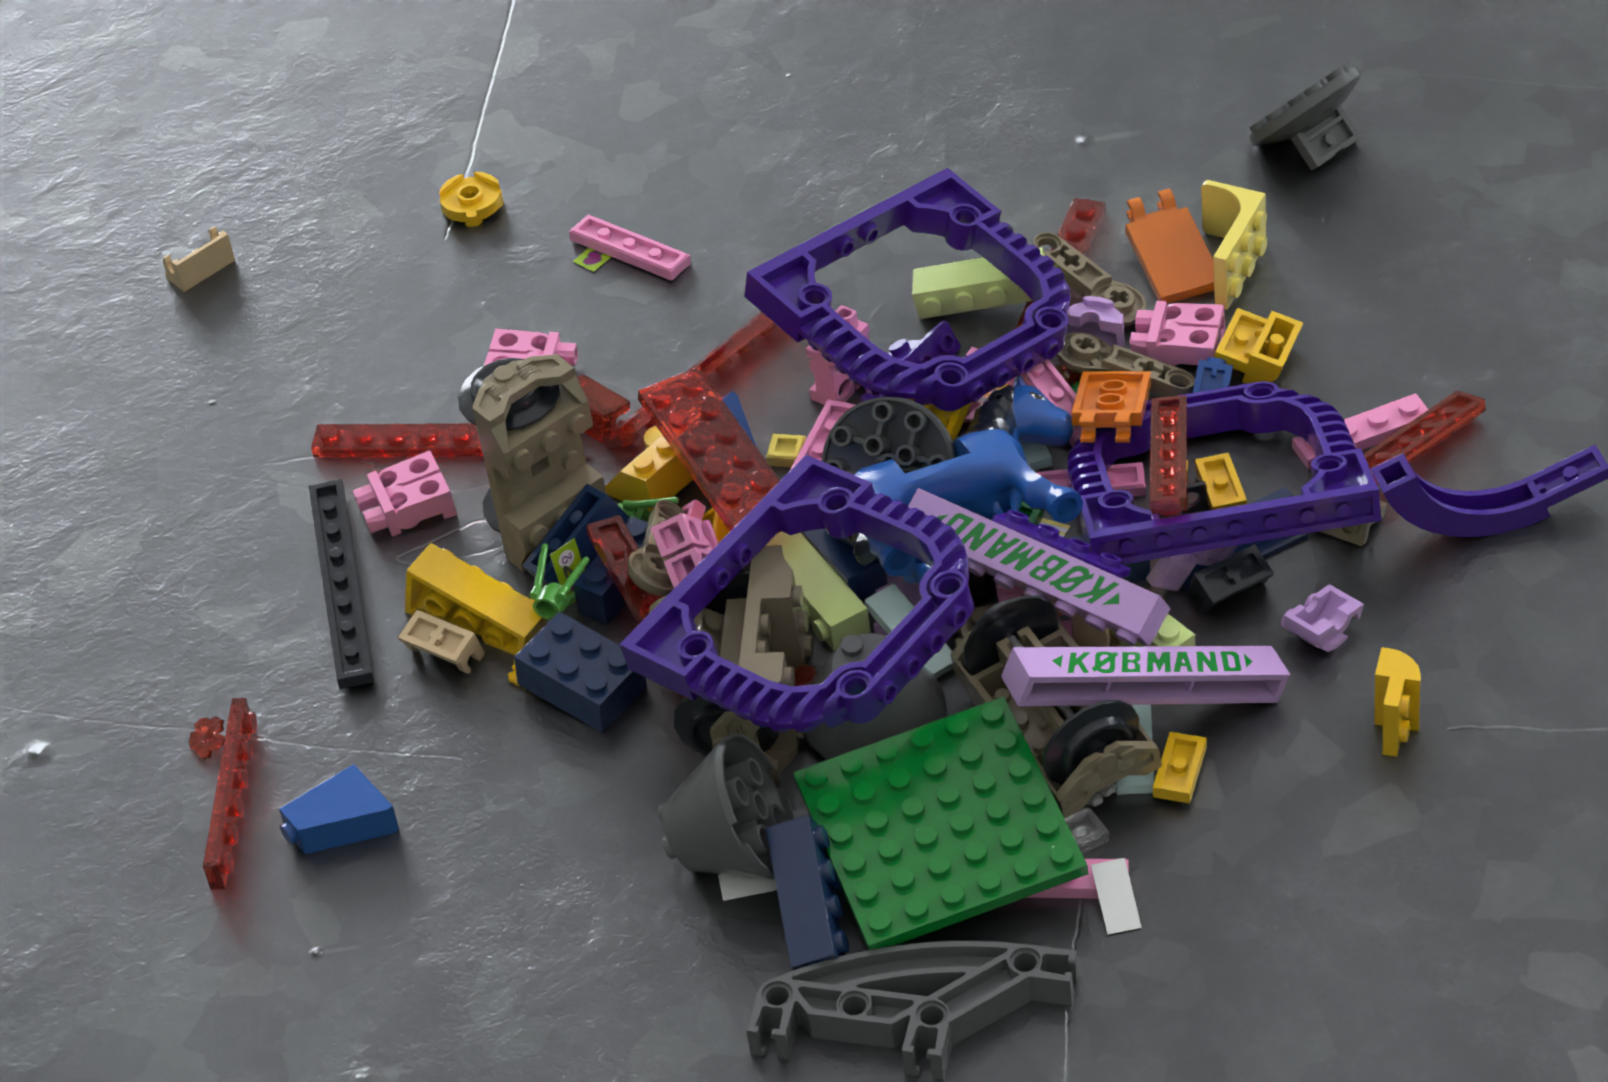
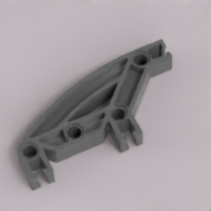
M940 941L866 950L814 963L770 979L760 986L746 1029L750 1054L765 1055L766 1046H762V1041L766 1031L772 1030L770 1037L775 1039L778 1058L789 1059L798 1026L802 1025L812 1038L887 1048H896L903 1044L902 1057L905 1075L919 1076L921 1066L916 1065L917 1058L921 1050H928L926 1059L931 1060L933 1078L944 1080L953 1045L1030 1001L1072 1006L1074 999L1073 983H1077L1079 977L1077 950L993 941Z

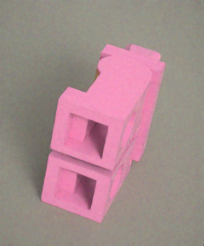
M1156 301L1154 311L1137 310L1135 328L1138 333H1131L1129 340L1130 350L1172 366L1177 364L1198 365L1199 359L1206 360L1208 357L1215 356V352L1225 334L1224 305L1173 303L1167 306V301Z
M840 306L835 312L869 340V324L858 320L855 310ZM810 346L805 349L806 356L811 358L809 366L815 377V384L809 389L811 400L825 405L828 399L846 402L855 393V389L858 390L862 386L852 383L849 380V376L839 372L833 362H828L822 357V353L819 350H814Z
M495 329L484 366L500 359H526L532 356L558 354L570 365L576 366L578 360L577 344L561 343L559 332H549V335L541 332Z
M431 451L387 467L379 474L377 471L368 473L369 484L353 490L356 503L360 512L363 513L370 534L388 527L391 536L402 533L401 529L412 528L424 519L442 514L445 520L457 515L451 492Z
M683 513L651 527L661 557L669 558L674 556L663 561L674 588L718 544L710 520L701 521L698 518Z

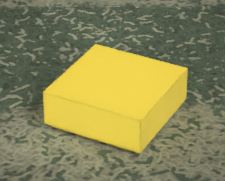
M773 434L766 455L767 466L792 467L806 441V436Z

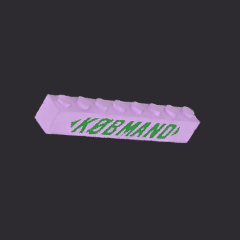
M920 488L917 489L908 505L909 508H917L924 511L925 515H933L939 518L943 523L950 525L955 530L965 546L970 572L981 577L984 573L994 576L993 580L1006 589L1013 590L1014 586L1024 590L1023 594L1025 596L1038 595L1055 604L1054 608L1060 613L1073 618L1074 614L1080 615L1085 618L1084 622L1102 632L1105 628L1116 632L1115 636L1129 645L1135 646L1136 642H1139L1149 647L1170 611V607L1158 594Z
M1272 646L1013 647L1001 677L1018 706L1093 705L1106 700H1121L1130 705L1278 703L1291 674Z

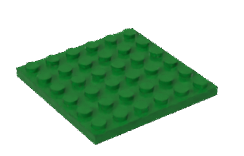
M1004 696L793 772L795 783L809 815L819 826L823 825L827 831L830 846L825 848L826 854L833 864L836 877L868 950L898 945L1089 874L1088 865Z

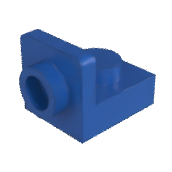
M1208 357L1206 360L1199 359L1193 393L1229 387L1233 365H1228L1225 360L1215 357Z

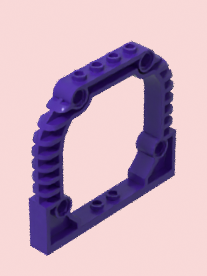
M949 168L922 180L747 271L744 294L747 300L797 343L804 339L808 340L810 347L814 350H819L822 353V357L828 362H833L839 372L847 374L852 383L863 385L866 392L872 395L885 394L886 397L914 399V402L921 405L933 404L938 409L944 411H955L971 402H976L983 395L995 388L1003 387L1011 379L1022 373L1029 372L1041 362L1054 358L1064 346L1069 322L1067 315L1070 306V288L1066 283L1062 270L1054 266V261L1049 256H1042L1038 247L1027 244V239L1023 235L1015 234L1012 226L1005 222L1001 223V210ZM904 225L915 233H927L945 237L946 243L956 250H974L1023 289L1034 303L1026 309L1023 325L968 356L962 358L954 355H941L924 364H917L897 359L879 349L831 308L832 292L825 285L816 283L815 272L842 257H847L855 250L875 242L878 238Z
M1255 382L1147 401L1142 426H1131L1130 443H1115L1116 428H1096L1095 443H1080L1079 437L1068 455L1067 470L1071 487L1080 494L1084 502L1082 512L1080 513V521L1085 541L1090 544L1091 551L1099 554H1113L1122 559L1121 564L1123 565L1382 521L1379 488L1361 448H1356L1343 417L1332 405L1322 402L1317 397L1306 394L1299 395L1295 390L1278 389V386L1272 382ZM1238 429L1257 434L1287 431L1304 438L1313 448L1316 456L1311 461L1312 479L1301 487L1302 495L1163 519L1159 518L1158 512L1135 506L1133 495L1130 492L1114 490L1107 474V470L1118 458L1142 454L1151 449L1156 443Z
M805 455L619 645L629 670L692 701L701 696L703 700L715 703L721 709L728 712L731 711L736 716L744 720L748 719L754 725L762 728L771 727L776 732H787L789 729H795L798 733L813 731L819 724L826 723L829 728L841 725L848 720L856 724L867 723L876 718L888 704L895 700L897 694L911 679L919 674L922 667L942 649L947 640L966 623L974 611V603L968 586L969 563L966 549L955 530L950 525L943 523L939 518L933 515H925L924 511L917 508H909L907 504L901 501H893L889 496L882 493L876 494L871 482L809 455ZM826 529L828 535L838 539L852 536L857 532L912 555L931 567L920 581L919 593L921 600L873 652L864 661L850 662L840 666L823 683L817 685L788 686L773 682L718 656L711 635L707 632L698 631L694 622V618L751 562L756 554L779 531L788 535H794L806 531Z

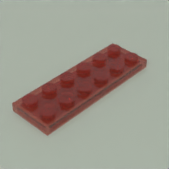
M699 366L638 390V401L729 531L780 482L777 475Z

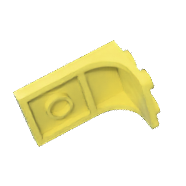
M1206 180L1201 186L1202 228L1207 234L1224 238L1213 257L1215 304L1224 305V309L1227 310L1233 299L1240 296L1246 277H1251L1258 256H1263L1266 251V195L1262 192Z

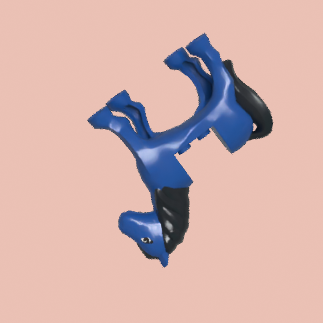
M1018 375L1015 378L1013 386L1009 384L991 393L975 410L974 418L970 421L966 434L953 441L956 458L908 473H904L899 465L891 459L861 468L853 474L871 482L876 494L882 493L889 496L891 500L901 501L907 504V506L917 489L920 488L989 520H993L994 515L1007 513L1008 510L1019 511L1023 500L1032 509L1047 511L1054 521L1067 523L1073 521L1082 512L1084 503L1080 494L1074 489L1050 482L1041 475L1036 474L1027 463L1021 445L1064 446L1069 442L1075 425H1072V416L1067 411L1055 406L1039 389L1026 385L1022 375ZM857 532L852 536L839 538L842 542L854 546L853 554L857 562L862 566H866L878 558L880 565L888 575L894 577L902 576L905 583H918L920 585L921 579L931 568L912 555Z

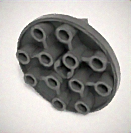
M1345 63L1250 126L1249 129L1252 133L1248 135V138L1252 145L1273 144L1291 139L1312 171L1335 156L1336 152L1339 153L1360 139V134L1341 107V104L1353 91L1362 75L1359 68L1355 65L1350 68Z
M878 397L853 406L838 419L826 439L822 461L850 474H855L861 468L893 459L904 473H908L956 458L957 456L949 432L939 418L929 409L917 402L901 397Z

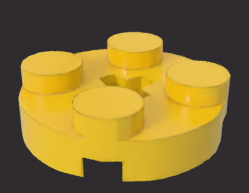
M473 172L474 177L467 178L460 174L446 181L439 192L442 214L451 220L464 222L469 227L480 225L483 219L494 214L502 207L504 201L498 180L490 174Z

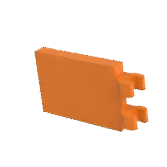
M1169 188L1158 191L1157 194L1161 200L1157 202L1159 211L1149 214L1145 213L1140 197L1127 200L1130 210L1126 211L1130 223L1126 224L1125 233L1158 301H1167V304L1214 291L1213 258L1188 208L1177 209L1172 190Z
M1151 371L1082 372L1072 409V425L1081 426L1080 443H1095L1096 428H1116L1115 443H1130L1131 426H1142L1151 388Z

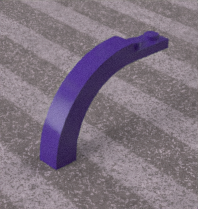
M1596 444L1519 481L1492 489L1476 491L1451 490L1431 484L1415 473L1404 453L1370 469L1391 507L1406 521L1432 533L1456 537L1495 535L1535 524L1551 517L1548 507L1608 479V464Z

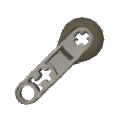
M1042 232L1034 237L1033 245L1036 247L1049 245L1055 249L1049 252L1044 251V255L1049 256L1054 261V266L1062 270L1069 287L1082 297L1095 296L1114 302V308L1120 314L1123 313L1124 327L1135 324L1137 310H1145L1147 305L1144 296L1137 289L1112 280L1111 275L1058 235Z
M1083 332L1066 334L1063 349L1057 354L1059 362L1065 368L1081 374L1083 371H1151L1150 392L1165 398L1193 392L1195 378L1191 373L1115 344L1111 347L1104 340L1092 334ZM1171 383L1181 384L1185 387H1178Z
M659 500L656 503L648 519L643 547L634 551L627 561L628 574L632 581L640 589L656 596H667L674 589L663 562L674 556L669 558L661 557L651 527L680 513L685 514L682 508L668 500Z

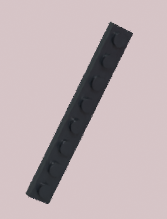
M342 479L309 485L339 689L375 682Z

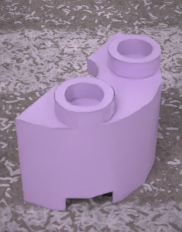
M1085 296L1082 297L1083 302L1069 307L1067 315L1069 322L1066 334L1071 332L1088 333L1104 340L1111 347L1115 344L1125 348L1123 313L1120 314L1114 308V302L1102 297Z
M1329 584L1319 592L1311 594L1304 606L1300 604L1294 609H1289L1281 620V627L1316 648L1330 652L1338 648L1348 638L1343 632L1348 627L1352 617L1359 620L1364 604Z

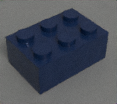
M560 611L514 656L518 685L602 733L647 687L646 677L628 669L619 644Z

